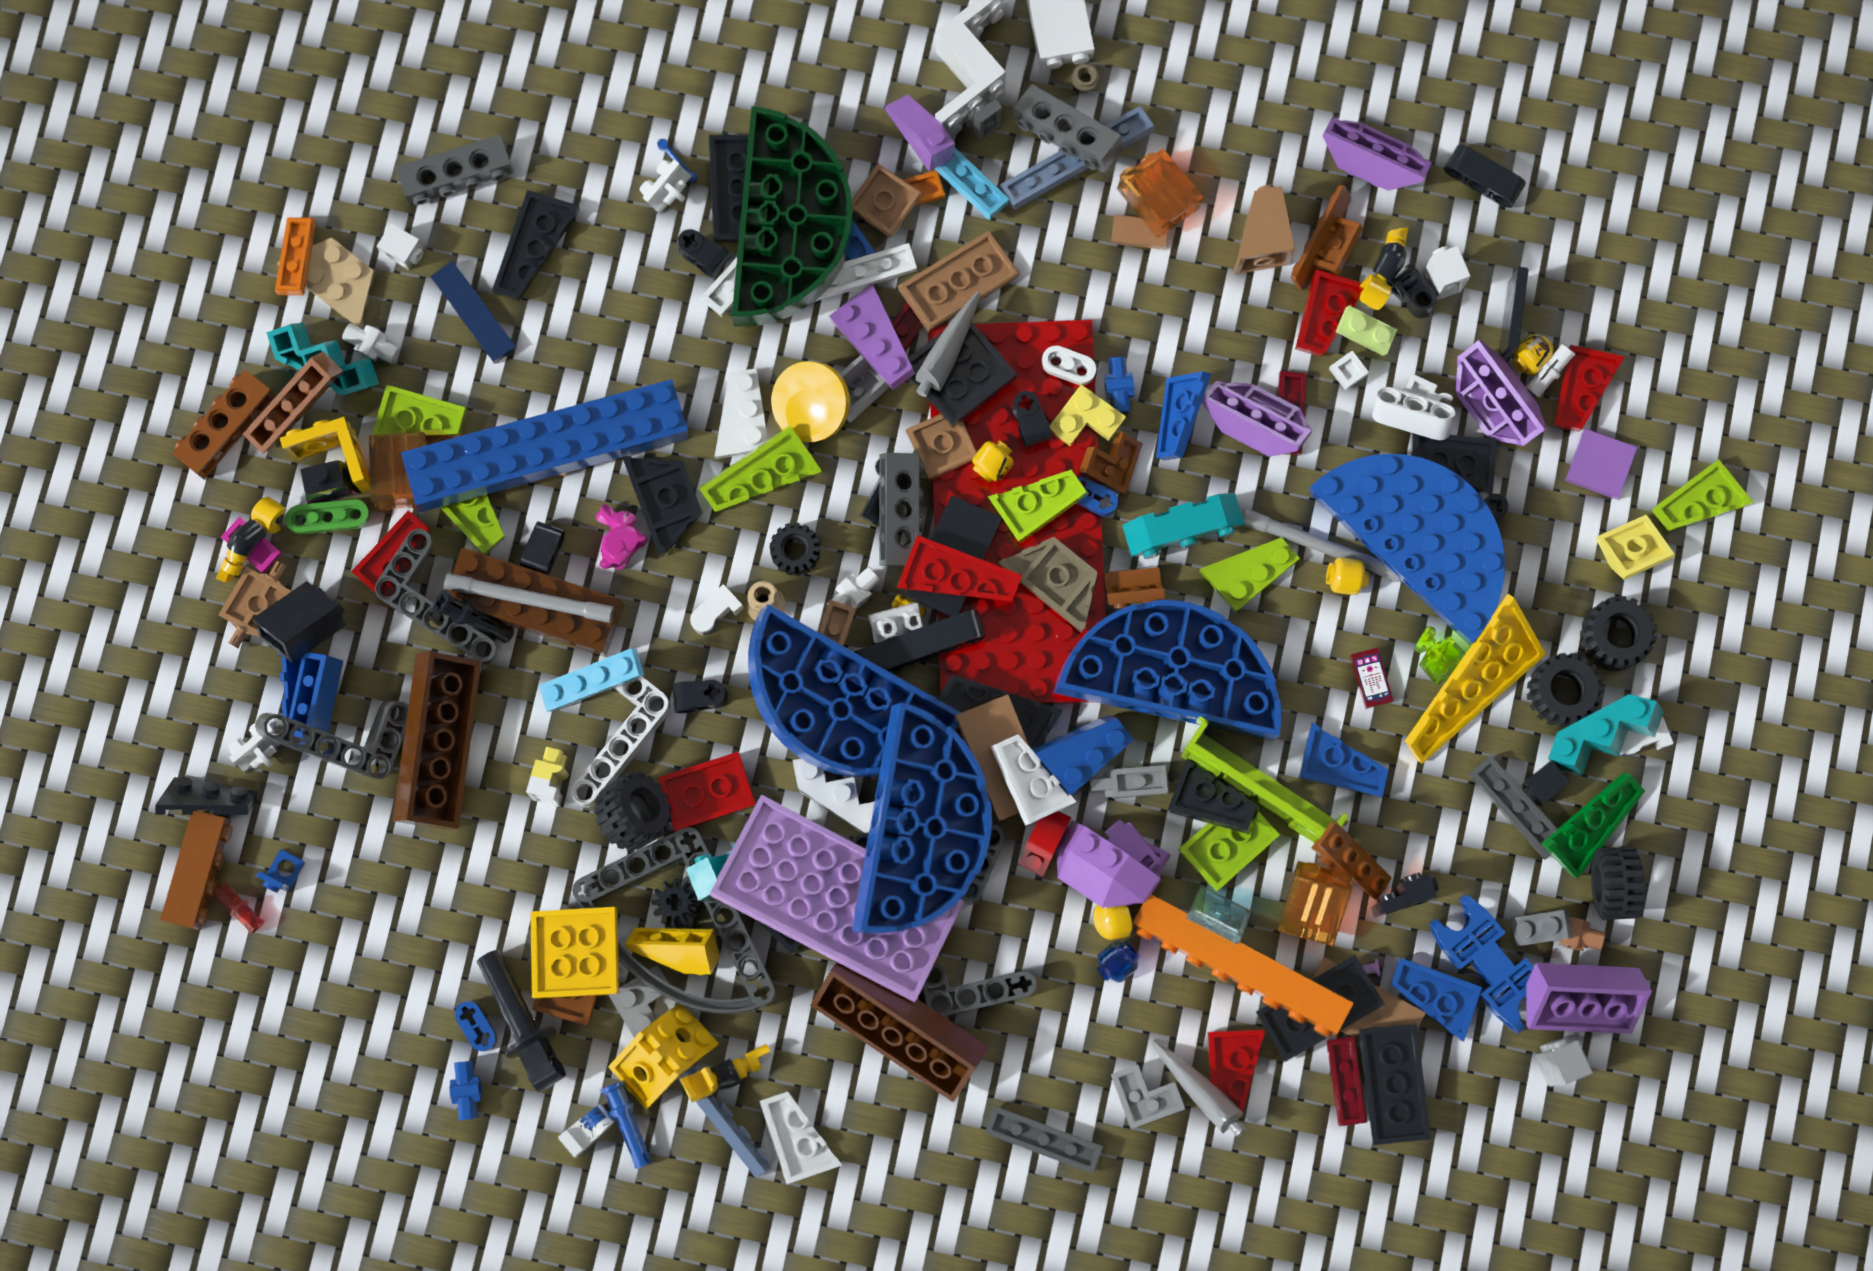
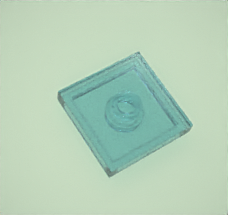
M1200 886L1186 918L1238 945L1252 911L1204 886Z

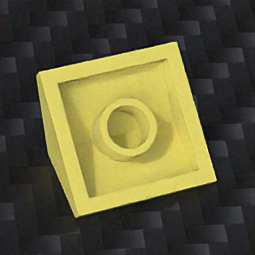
M1647 514L1597 536V542L1610 568L1624 580L1675 557L1674 552Z

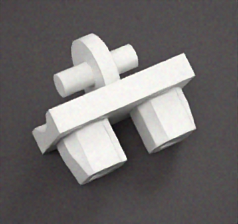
M663 160L657 167V172L661 175L655 183L651 180L645 181L640 187V191L644 195L643 199L659 213L667 205L670 206L675 198L680 202L686 199L680 192L685 188V183L691 175L675 160L672 163Z
M916 602L868 615L875 643L923 627L918 603Z
M254 723L250 726L249 730L254 737L246 743L241 738H238L228 745L232 754L229 757L231 761L244 773H247L252 768L257 769L262 763L268 768L274 765L269 757L277 752L275 748L280 744L261 737L256 732ZM269 724L267 725L268 732L270 734L273 733L275 729Z

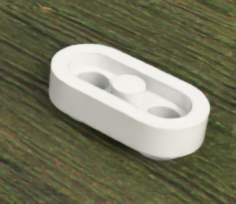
M1052 346L1044 352L1042 357L1044 370L1053 376L1077 385L1089 384L1095 377L1096 365L1094 361L1080 353L1061 346ZM1058 358L1061 364L1054 366L1051 364V360ZM1084 368L1087 371L1086 375H1078L1077 369Z

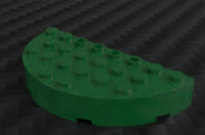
M751 106L732 306L734 327L759 326L777 322L798 313L817 300L833 283L842 269L848 256L854 227L850 186L841 162L828 143L805 123H800L787 117V114L780 111Z

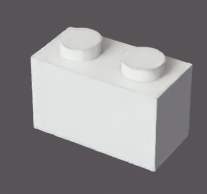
M1444 246L1435 250L1423 271L1429 286L1436 293L1437 300L1461 292L1470 277L1458 246L1451 249L1448 246Z

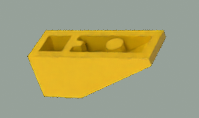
M634 928L625 942L626 949L684 974H711L720 959L714 929Z

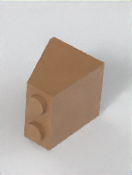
M1264 185L1254 191L1234 268L1235 275L1289 265L1295 247L1282 186Z

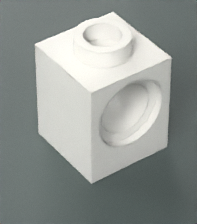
M390 224L376 246L383 256L408 270L411 269L413 264L416 265L423 255L422 249L424 248L418 238L393 224Z

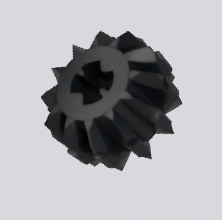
M674 879L673 888L670 887L667 881H664L663 886L666 891L664 893L659 889L654 891L661 899L651 900L652 905L661 906L653 912L654 916L657 917L664 914L661 919V923L664 925L672 918L671 924L673 928H677L679 918L685 926L688 925L689 922L685 916L689 914L691 917L696 918L697 914L690 909L691 907H700L699 901L690 900L696 897L695 891L692 890L687 893L691 886L689 882H685L680 889L679 879ZM678 896V899L683 904L682 907L678 906L679 909L674 911L673 907L669 905L670 899L674 901L672 897Z

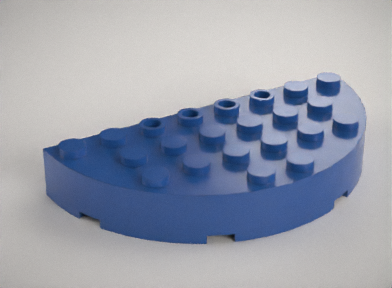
M1380 454L1347 462L1331 470L1309 487L1311 496L1371 553L1390 568L1411 591L1471 647L1473 642L1483 632L1497 608L1505 577V555L1496 520L1482 497L1469 483L1448 468L1427 459L1404 454Z
M1155 600L1125 607L1105 617L1091 628L1071 651L1062 666L1054 689L1055 694L1197 725L1199 724L1196 721L1201 716L1209 722L1206 727L1273 741L1280 736L1281 703L1280 699H1278L1275 677L1262 651L1239 626L1233 625L1223 615L1190 602Z
M767 604L760 609L752 629L748 649V672L753 697L758 710L772 733L786 748L807 763L822 770L845 776H878L880 774L891 706L898 703L912 705L929 712L954 731L958 727L955 715L961 712L771 605Z
M905 703L891 706L852 932L884 934L919 927L944 914L968 891V887L982 868L989 847L992 828L991 801L988 800L985 786L987 784L986 779L974 754L952 728L944 725L929 712Z

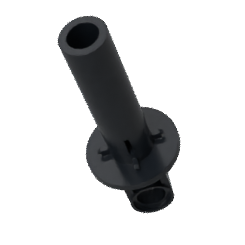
M493 950L481 956L476 962L516 1041L505 1051L507 1058H520L531 1085L538 1092H542L566 1077L565 1069L549 1042L556 1036L557 1031L554 1027L538 1028L500 950Z

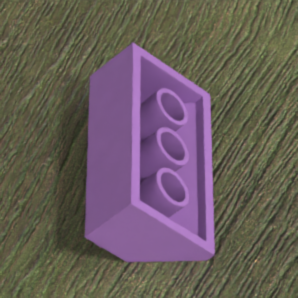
M1536 963L1526 984L1527 1027L1533 1030L1632 1034L1652 990L1639 968Z

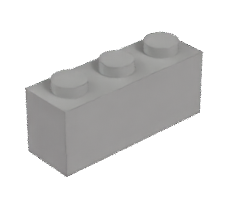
M1567 1038L1553 1040L1539 1046L1541 1052L1534 1054L1548 1087L1567 1085L1592 1074V1070L1578 1040L1571 1042Z

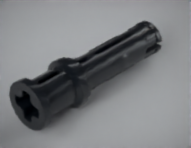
M446 590L440 592L434 601L433 612L437 615L444 614L452 618L453 622L458 625H470L503 643H508L514 635V628L512 626H508L473 609L469 601H460L452 597L451 593Z

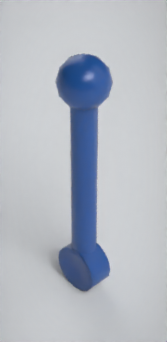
M659 139L657 142L658 148L665 151L672 160L678 162L691 175L688 180L690 183L696 182L697 174L690 172L668 147L666 139Z

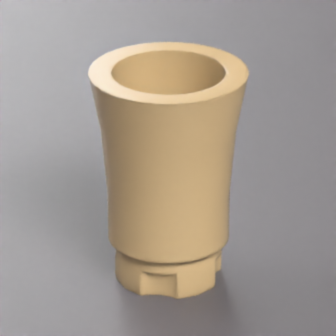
M759 581L753 584L749 589L746 603L748 614L753 620H756L760 609L767 604L784 613V596L773 584L766 581ZM761 597H768L769 600L767 602H759Z

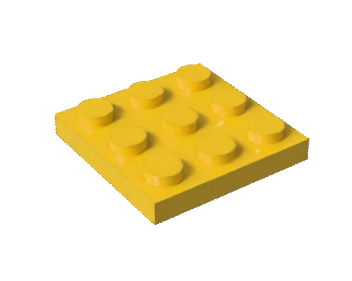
M616 907L531 911L532 998L619 994L618 915Z

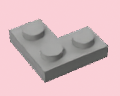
M658 965L649 969L651 973L669 984ZM635 978L619 988V994L609 995L634 1038L640 1031L657 1020L649 1004L662 996L639 979Z
M1138 1064L1110 1074L1130 1129L1185 1109L1175 1082L1148 1091Z

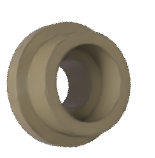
M1088 64L1076 67L1072 74L1073 85L1080 91L1093 90L1099 82L1098 71L1095 67ZM1087 75L1090 77V81L1083 82L1080 78Z

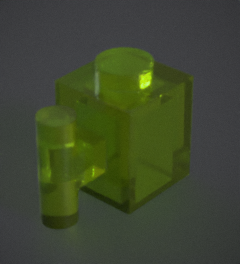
M1427 626L1414 649L1418 653L1426 652L1419 666L1437 686L1450 677L1466 653L1450 635L1437 642L1434 638L1436 629L1432 626Z

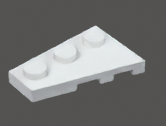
M756 368L729 373L715 459L748 454L768 440Z
M1019 734L991 746L1025 825L1076 803L1075 799L1071 795H1067L1059 786L1060 782L1056 777L1050 775L1041 765V760Z
M789 1092L759 1101L786 1184L842 1166Z

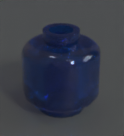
M1115 940L1099 952L1097 961L1100 966L1097 967V971L1106 981L1111 979L1116 983H1121L1138 969L1139 964L1137 960L1140 959V956L1129 942Z

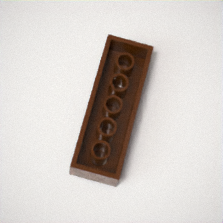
M462 547L452 574L582 602H594L613 606V617L611 623L546 608L477 594H465L446 590L451 593L452 597L460 601H469L473 609L506 625L603 657L607 656L624 608L621 599Z
M433 651L416 653L393 822L443 830L459 829L482 661Z
M838 962L830 970L810 1005L952 1102L955 1101L990 1048L920 1000L916 999L913 1002Z

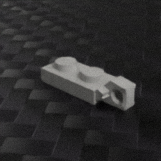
M1167 765L1111 769L1109 772H1103V779H1090V793L1105 792V798L1112 799L1169 794Z

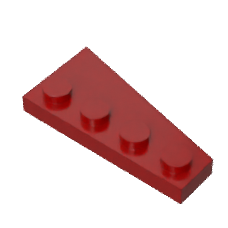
M917 535L897 588L1013 602L1023 575Z

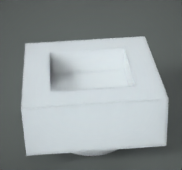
M1353 351L1332 364L1329 368L1345 391L1369 373Z

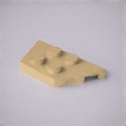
M333 238L312 246L306 288L351 324L362 328L365 306L368 305L370 297L369 290L373 285L375 277L374 270Z

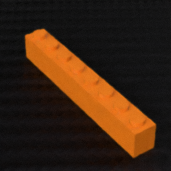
M1152 894L1146 903L1142 904L1132 923L1133 927L1137 929L1135 933L1148 941L1152 937L1162 942L1160 947L1172 954H1176L1179 951L1187 956V962L1198 968L1205 965L1213 970L1211 974L1224 982L1229 978L1238 983L1236 988L1250 996L1256 993L1264 997L1262 1002L1276 1010L1279 1006L1288 1010V1016L1303 1024L1306 1020L1314 1024V1030L1329 1038L1331 1034L1337 1036L1353 1006L1351 1001Z

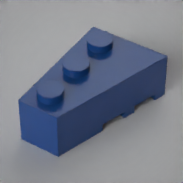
M308 652L291 663L282 656L283 672L280 673V682L284 684V699H282L283 716L328 733L344 660ZM300 729L296 730L293 736L302 738V731Z
M1107 715L1081 726L1075 731L1052 739V741L1031 749L1041 760L1040 763L1050 775H1054L1060 782L1059 786L1065 793L1073 795L1132 742L1134 738L1117 718Z

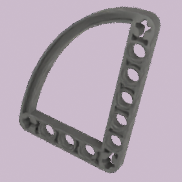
M691 827L683 828L579 878L573 885V895L580 909L595 908L594 902L682 859L688 868L694 864L695 858L709 852L696 829ZM687 834L691 838H697L693 841L696 851H699L701 848L703 849V852L695 853L689 859H687L686 855H691L692 853L688 845H681L685 841L684 836ZM660 846L669 847L671 850L669 859L665 861L658 860L655 857L657 848ZM636 858L644 860L646 864L645 869L641 873L631 872L629 866L632 860ZM607 872H618L620 879L616 885L608 886L604 883V876ZM598 877L604 891L599 892V888L596 887L590 891L591 896L587 898L584 894H578L582 891L581 886L583 884H586L588 887L596 885L593 879ZM716 898L703 899L749 997L734 1000H716L682 991L651 973L618 941L619 962L646 986L679 1005L713 1014H740L765 1007L772 1003L775 998L774 986L737 910ZM722 909H729L733 912V919L728 924H722L717 919V914ZM735 934H741L746 939L744 947L738 950L733 949L729 944L730 938ZM749 959L758 963V970L752 975H747L742 971V964ZM762 974L765 977L764 979H759L762 987L770 989L767 993L768 998L765 1000L754 996L758 992L754 982L750 986L747 983L748 981L756 980Z

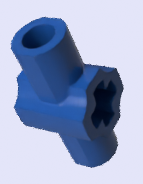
M1125 357L1109 358V374L1104 375L1106 399L1112 400V407L1122 414H1128L1131 412L1130 397H1134L1132 372L1127 373Z
M473 1061L455 1062V1079L450 1080L449 1086L452 1104H458L459 1120L477 1119V1102L482 1101L483 1094L480 1077H474Z

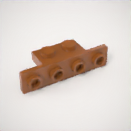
M1339 185L1330 196L1323 216L1318 219L1311 239L1306 242L1299 262L1292 269L1291 279L1300 290L1305 289L1315 268L1339 275L1363 230L1360 223L1342 218L1352 199L1348 190L1343 185Z
M1334 821L1329 824L1320 839H1317L1311 847L1319 855L1317 860L1325 867L1334 870L1332 875L1343 883L1349 880L1359 885L1375 900L1379 898L1391 880V876Z

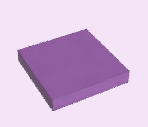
M1584 428L1565 481L1618 500L1637 447Z

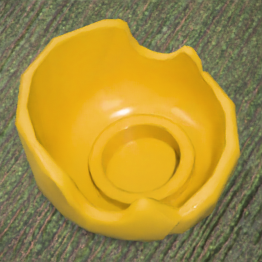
M1096 904L1093 910V923L1097 932L1103 938L1119 940L1130 936L1132 919L1127 906L1103 909Z

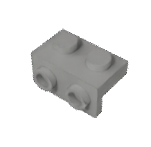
M862 355L851 362L840 373L847 385L850 396V409L846 420L851 423L890 387Z

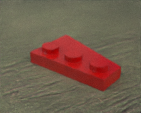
M408 510L351 572L376 594L375 585L407 535L415 529H423L428 533L430 529ZM416 537L413 541V548L421 550L426 537ZM410 560L400 561L397 566L398 572H409L412 568V563ZM387 583L382 588V594L385 597H391L396 592V585L393 583Z

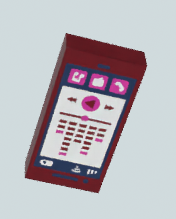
M1378 647L1351 654L1350 659L1365 709L1392 703L1394 700Z

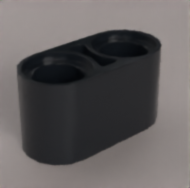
M537 521L522 554L520 566L549 575L563 544L565 529Z

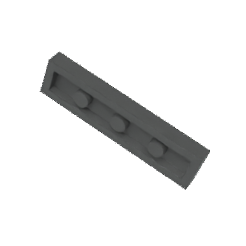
M1490 755L1470 772L1468 776L1540 856L1546 860L1551 854L1541 843L1552 835L1557 828Z
M996 1106L993 1108L985 1130V1134L1091 1174L1094 1173L1103 1146Z

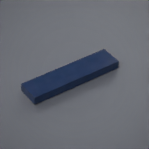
M453 261L430 276L494 364L517 349Z

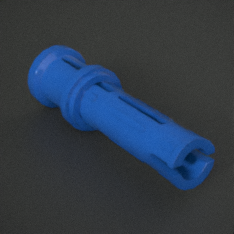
M621 1080L600 1089L601 1094L606 1096L611 1109L609 1112L610 1117L616 1118L634 1167L637 1169L652 1163V1159L649 1156L632 1113L635 1106L633 1102H629L624 1089L625 1081Z

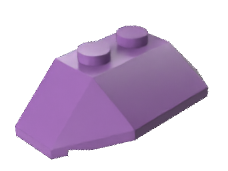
M1332 117L1323 133V138L1339 169L1387 191L1423 182L1431 166V162L1428 159H1424L1409 144L1360 122L1339 120Z
M1478 340L1457 357L1456 395L1488 439L1525 446L1546 430L1538 403L1503 357L1481 340Z
M1215 381L1204 394L1202 404L1221 432L1269 457L1298 451L1312 432L1299 407L1254 384Z
M1073 820L1066 828L1056 849L1058 878L1103 909L1134 903H1146L1161 881L1159 876L1086 826Z

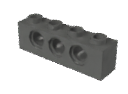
M1033 84L1030 85L1013 107L1015 122L1022 130L1032 131L1047 144L1053 143L1067 156H1075L1082 160L1090 169H1098L1104 173L1123 149L1122 138L1119 133ZM1043 116H1048L1046 119H1039ZM1064 129H1071L1068 132H1062ZM1086 142H1093V143L1090 144V145H1085V144H1084V143H1086Z
M501 134L396 166L404 195L410 205H423L432 198L438 196L449 197L454 195L457 190L464 188L475 189L480 187L483 182L492 179L500 181L507 178L508 174L514 173ZM481 160L489 161L484 168L476 167V164ZM453 169H462L460 175L455 177L450 176V172ZM427 177H436V180L432 184H424V180Z
M919 453L879 454V566H905L916 536H919V532H922L923 519L922 516H919V505L923 501L922 488H919V477L923 473V462L919 460ZM900 474L907 480L905 489H901L897 485V478ZM900 502L905 504L907 508V513L904 517L899 516L897 513V505ZM900 530L904 531L907 536V541L904 545L899 544L897 541V533Z

